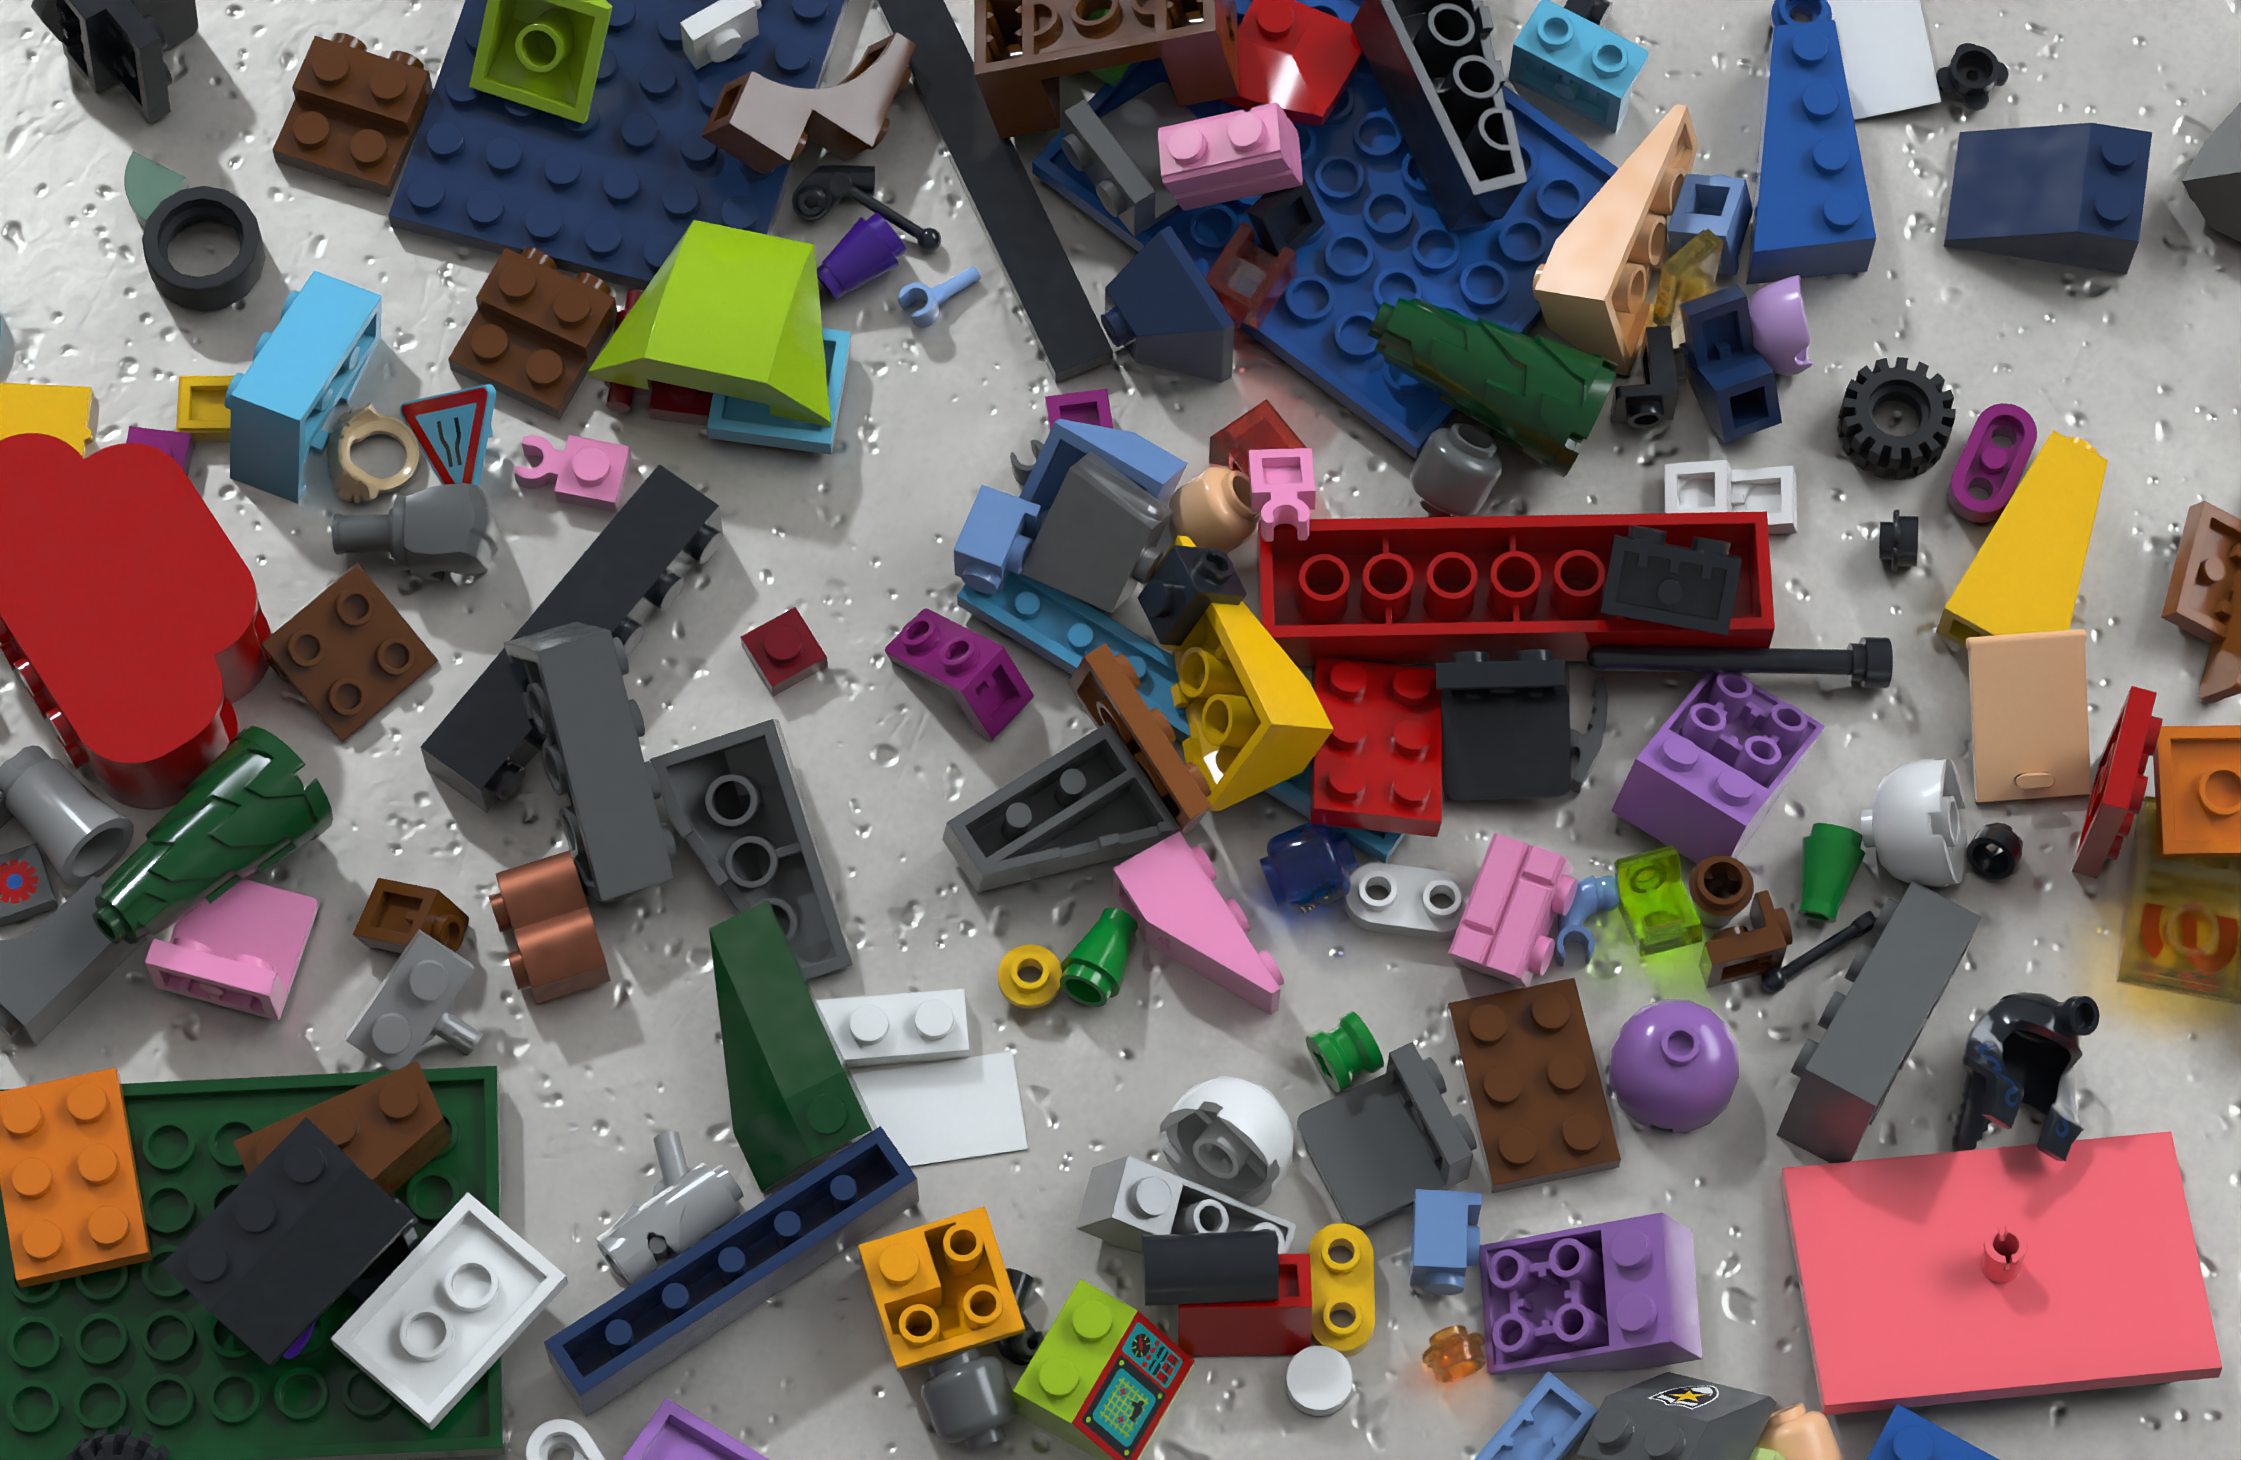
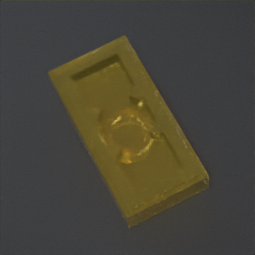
M1709 228L1706 231L1703 229L1664 263L1653 313V322L1657 326H1671V332H1673L1682 324L1679 304L1716 291L1718 284L1715 280L1724 242Z

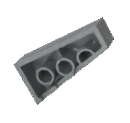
M573 622L504 642L510 665L523 661L530 684L527 686V692L520 695L528 720H534L538 730L542 734L546 733L549 745L543 748V756L540 757L547 780L550 781L553 790L558 796L566 795L569 806L560 808L559 817L584 894L604 901L673 880L674 875L670 861L676 860V846L666 823L660 824L654 800L661 796L660 783L650 761L644 762L638 738L645 735V726L638 704L634 699L628 700L622 676L629 673V664L621 640L618 637L612 638L611 630Z
M1914 881L1911 882L1900 903L1888 898L1871 930L1872 933L1880 936L1874 949L1864 944L1861 945L1845 975V979L1854 984L1847 996L1838 991L1834 992L1818 1022V1026L1827 1031L1820 1043L1810 1038L1807 1039L1790 1073L1801 1079L1776 1135L1828 1163L1850 1162L1853 1160L1868 1125H1872L1899 1070H1902L1926 1024L1925 1019H1930L1966 953L1982 918L1981 916Z

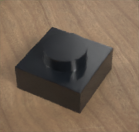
M1304 178L1302 186L1265 193L1246 211L1266 254L1282 263L1325 224L1323 216Z

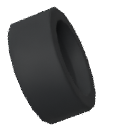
M199 186L176 192L161 201L147 219L142 236L145 261L151 279L164 297L182 308L209 311L228 307L247 296L261 277L265 262V252L257 219L244 200L225 189ZM214 221L225 223L235 230L240 240L239 254L229 266L216 274L200 277L181 274L169 262L167 252L169 243L179 231L191 224Z

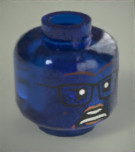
M1310 822L1273 836L1267 843L1266 850L1268 856L1259 859L1277 906L1280 907L1288 904L1289 908L1298 914L1308 913L1345 898L1351 890V880L1348 872L1359 868L1346 832L1333 836L1327 825L1310 824Z

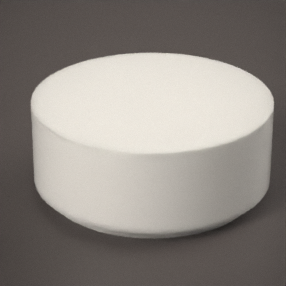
M1327 1346L1305 1348L1293 1357L1288 1366L1286 1374L1288 1397L1296 1408L1306 1414L1313 1416L1332 1414L1345 1405L1351 1393L1353 1383L1351 1366L1347 1359L1333 1348Z

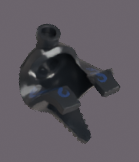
M2021 992L2009 994L2002 997L1998 1003L1993 1005L1977 1020L1967 1037L1962 1059L1966 1069V1078L1962 1093L1963 1101L1960 1104V1113L1957 1116L1958 1123L1955 1126V1135L1952 1138V1147L1955 1152L1974 1150L1977 1147V1141L1983 1138V1132L1988 1130V1124L1991 1122L2003 1128L2011 1129L2020 1104L2024 1102L2047 1116L2037 1144L2038 1150L2057 1161H2066L2073 1142L2085 1130L2081 1125L2077 1112L2074 1065L2083 1055L2082 1036L2093 1033L2099 1023V1009L2092 998L2088 996H2072L2065 1002H2058L2042 993Z

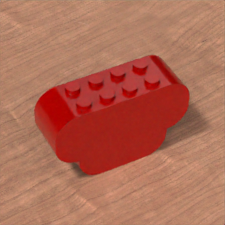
M23 433L0 440V653L12 671L17 669L26 684L24 688L41 717L44 720L48 718L58 734L56 738L76 770L86 764L102 789L113 799L129 807L155 810L174 806L187 795L184 790L227 748L230 741L239 733V724L232 704L250 693L261 682L269 668L267 660L271 657L260 644L271 635V630L262 612L253 576L181 466L162 450L145 444L122 443L103 448L83 459L74 447L51 435Z

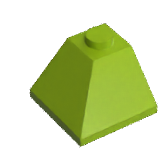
M487 0L469 87L584 124L589 116L613 6L606 0Z

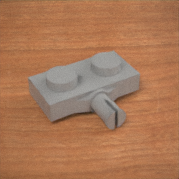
M419 929L346 1033V1042L391 1071L409 1065L420 1047L432 1040L435 1035L441 1037L468 1056L474 1049L473 1043L475 1045L478 1044L482 1032L466 1024L451 1014L455 997L474 971L473 964Z

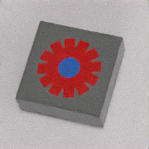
M37 843L0 855V927L58 908Z

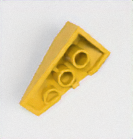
M1178 535L1156 566L1154 573L1174 545L1197 546L1188 536ZM1243 601L1240 605L1211 603L1181 646L1161 644L1163 649L1173 651L1179 683L1170 688L1174 707L1185 708L1190 737L1182 742L1186 764L1192 762L1199 768L1210 787L1211 795L1207 799L1212 807L1209 811H1221L1302 773L1334 730L1310 681Z

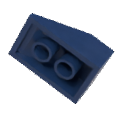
M2097 123L1960 132L1956 149L1944 246L2127 274L2140 238L2152 132Z

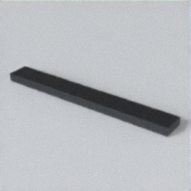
M873 0L889 34L892 35L898 32L916 44L908 67L912 69L910 78L1055 382H1060L1113 361V350L1011 139H1000L974 76V62L944 0Z

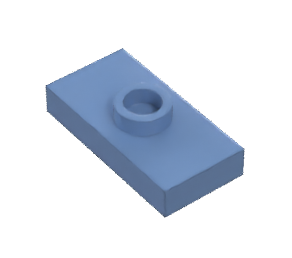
M1548 1371L1474 1460H1565L1589 1431L1598 1410Z

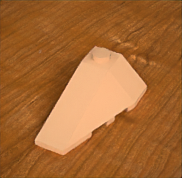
M1675 104L1556 239L1546 264H1540L1534 275L1533 296L1535 300L1539 301L1547 327L1585 353L1602 355L1619 365L1615 372L1621 375L1629 376L1643 343L1645 328L1650 326L1655 307L1651 303L1644 302L1652 271H1665L1669 252L1665 249L1667 242L1666 219L1667 216H1672L1686 173L1691 174L1699 145L1688 107L1685 105Z

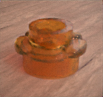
M1463 1325L1450 1326L1433 1334L1429 1338L1430 1347L1422 1354L1423 1363H1426L1427 1367L1432 1368L1435 1379L1438 1382H1453L1476 1373L1485 1365L1486 1360L1480 1347L1485 1344V1339L1480 1333L1468 1334L1466 1327Z

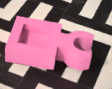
M535 435L523 437L522 447L524 454L538 456L543 461L535 468L515 466L514 475L517 484L528 489H538L549 483L556 484L554 489L556 501L617 513L631 461L630 446L569 435L565 451L554 449L552 444L543 437Z
M1312 448L1249 450L1248 469L1252 511H1261V535L1265 541H1273L1274 527L1286 523L1297 528L1298 540H1307L1310 528L1309 510H1315L1316 498Z

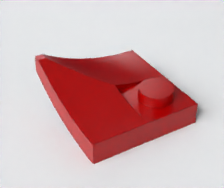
M1253 0L1237 30L1239 96L1219 100L1248 111L1252 107L1278 102L1291 122L1322 126L1342 97L1365 56L1352 30L1351 23L1295 0Z

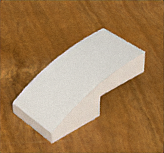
M1727 460L1665 464V513L1767 511L1769 534L1797 533L1796 473L1793 466L1730 470Z

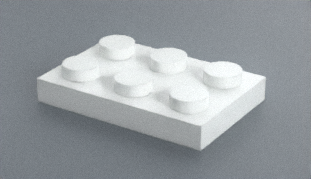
M467 1192L335 1333L331 1340L340 1352L428 1428L433 1430L568 1284L567 1277Z

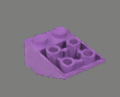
M1707 672L1637 756L1611 811L1696 864L1716 855H1724L1736 859L1819 738L1825 726L1804 714L1799 708L1784 702L1751 682L1741 673Z
M1655 1213L1480 1245L1487 1373L1490 1375L1547 1373L1548 1371L1550 1373L1642 1370L1702 1359L1693 1234L1691 1230L1664 1213Z

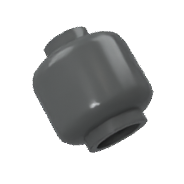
M1455 423L1452 427H1442L1432 432L1410 473L1411 485L1421 497L1420 505L1422 508L1435 517H1454V515L1465 517L1473 516L1480 512L1502 474V460L1496 451L1497 444L1494 439L1481 429L1465 423Z
M976 1347L928 1367L932 1377L923 1383L921 1396L941 1441L952 1444L965 1440L968 1450L971 1452L1006 1437L1002 1424L1011 1420L1017 1414L1019 1407L1013 1399L1012 1387L999 1358L993 1355L981 1356Z

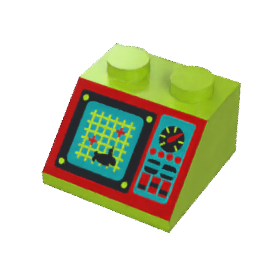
M1079 1279L1014 1388L1013 1399L1019 1407L1018 1415L1099 1460H1139L1195 1365V1360L1138 1310Z

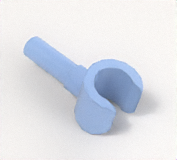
M972 266L948 281L932 288L920 282H913L901 289L898 295V302L901 308H907L917 300L928 301L923 309L916 311L911 316L914 325L928 327L937 320L940 304L977 282L981 277L978 270Z

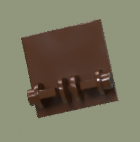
M358 563L352 566L260 644L271 657L267 660L271 668L282 679L289 678L341 742L346 740L439 661Z

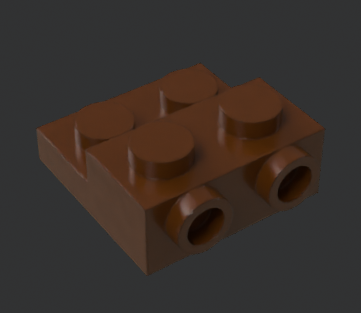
M335 33L331 40L314 36L292 86L295 100L272 150L275 162L390 197L420 128L433 92L430 73L424 70L423 63L417 57L407 52L391 51L388 58L366 52V45L358 38L349 34Z
M526 247L521 254L505 248L476 296L478 307L476 313L448 358L450 370L483 385L491 384L496 391L560 420L615 326L617 316L615 297L610 296V287L603 280L590 273L580 272L577 278L573 279L556 271L557 265L554 260L540 250Z

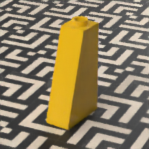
M2052 430L1944 607L1936 630L1938 634L1966 648V639L1969 637L2070 630L2108 460L2098 455V452L2091 444L2081 438L2074 436L2065 437Z

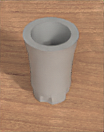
M31 745L22 748L19 753L6 760L0 767V791L6 798L5 805L7 810L26 828L45 852L66 885L72 887L84 885L92 876L97 879L109 870L124 854L134 834L132 821L98 798L59 760L51 759L40 746Z

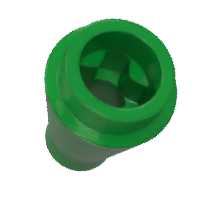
M1813 824L1810 836L1804 837L1802 844L1801 902L1798 910L1800 915L1821 922H1836L1838 910L1866 854L1860 849L1863 839L1860 833L1834 824Z
M1117 908L1104 909L1095 925L1062 961L1060 968L1063 974L1060 978V986L1071 998L1088 1006L1101 1007L1107 1003L1109 998L1118 995L1132 939L1138 929V923L1131 915Z

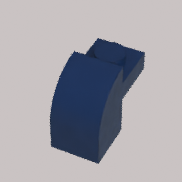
M1734 285L1679 304L1686 341L1679 344V348L1684 349L1686 376L1703 415L1723 442L1726 443L1781 424L1782 419L1775 373L1755 349L1748 300L1738 285Z

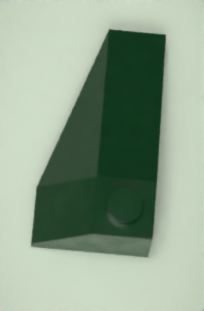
M768 900L709 928L733 1133L762 1193L819 1166L877 1128Z

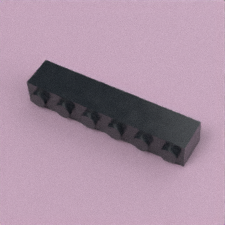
M659 464L511 640L569 623L579 622L611 630L612 638L618 637L621 640L628 656L641 641L645 632L643 625L658 608L662 611L669 608L677 599L684 586V576L696 562L700 564L707 562L720 546L723 539V529L719 505ZM505 647L421 746L427 771L486 813L499 798L503 801L507 800L516 792L525 777V766L539 750L543 752V748L549 745L546 733L542 734L538 730L533 719L528 720L520 696L522 693L527 692V686L530 684L523 661L510 665Z

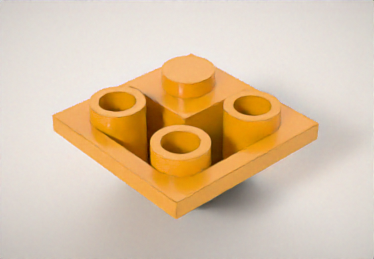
M985 1206L858 1245L862 1274L880 1330L897 1372L1025 1332V1326Z

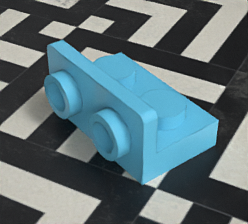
M1541 0L1513 44L1508 79L1616 133L1627 115L1632 85L1647 62L1648 51L1549 0Z

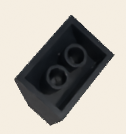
M305 1117L162 1265L217 1319L272 1367L395 1241L414 1219L318 1126Z

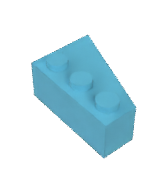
M315 270L300 292L293 290L288 295L281 312L280 322L272 333L266 331L262 334L256 345L252 364L245 374L237 373L234 376L226 393L225 407L231 410V479L294 503H299L306 489V484L302 482L303 465L311 449L320 453L324 452L329 442L330 433L321 429L338 400L348 404L380 340L382 295Z

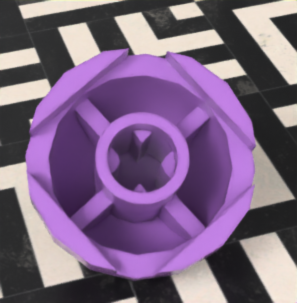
M1663 999L1640 1008L1620 1028L1610 1051L1609 1084L1619 1106L1637 1123L1649 1128L1655 1125L1662 1129H1673L1672 1133H1688L1710 1124L1727 1108L1739 1078L1738 1047L1728 1025L1711 1009L1690 1000Z

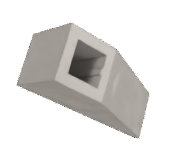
M1127 1155L1092 1167L1076 1229L1142 1254V1235L1276 1230L1278 1254H1289L1296 1224Z

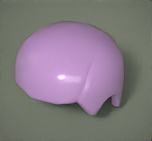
M1799 275L1773 282L1761 288L1751 296L1748 305L1755 349L1776 374L1784 376L1799 374L1813 364L1811 359L1807 360L1810 336L1803 308L1804 304L1800 289L1801 278Z

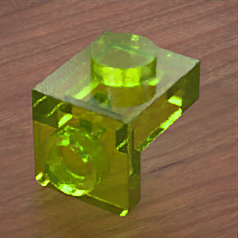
M1667 846L1620 858L1614 862L1615 882L1619 891L1617 907L1640 957L1702 942L1701 921L1681 881L1680 857L1674 846Z

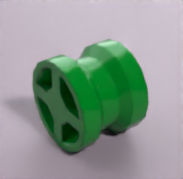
M1354 1011L1339 1017L1337 1027L1328 1032L1317 1030L1306 1036L1307 1048L1316 1067L1336 1093L1349 1088L1352 1078L1361 1072L1373 1074L1384 1067L1383 1056L1378 1044L1366 1024Z

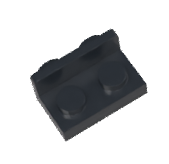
M1629 525L1627 536L1614 534L1601 613L1728 635L1742 562L1740 556L1729 554L1730 542L1693 536L1691 547L1665 543L1667 531L1636 525Z

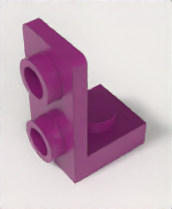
M925 608L921 610L885 647V652L891 661L949 690L975 731L992 741L1034 698V694L1003 646L930 609Z

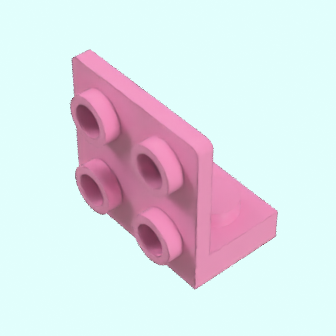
M244 879L213 903L209 904L207 900L178 920L174 926L169 943L153 939L144 963L155 987L158 989L279 1021L319 908L318 903L313 897Z

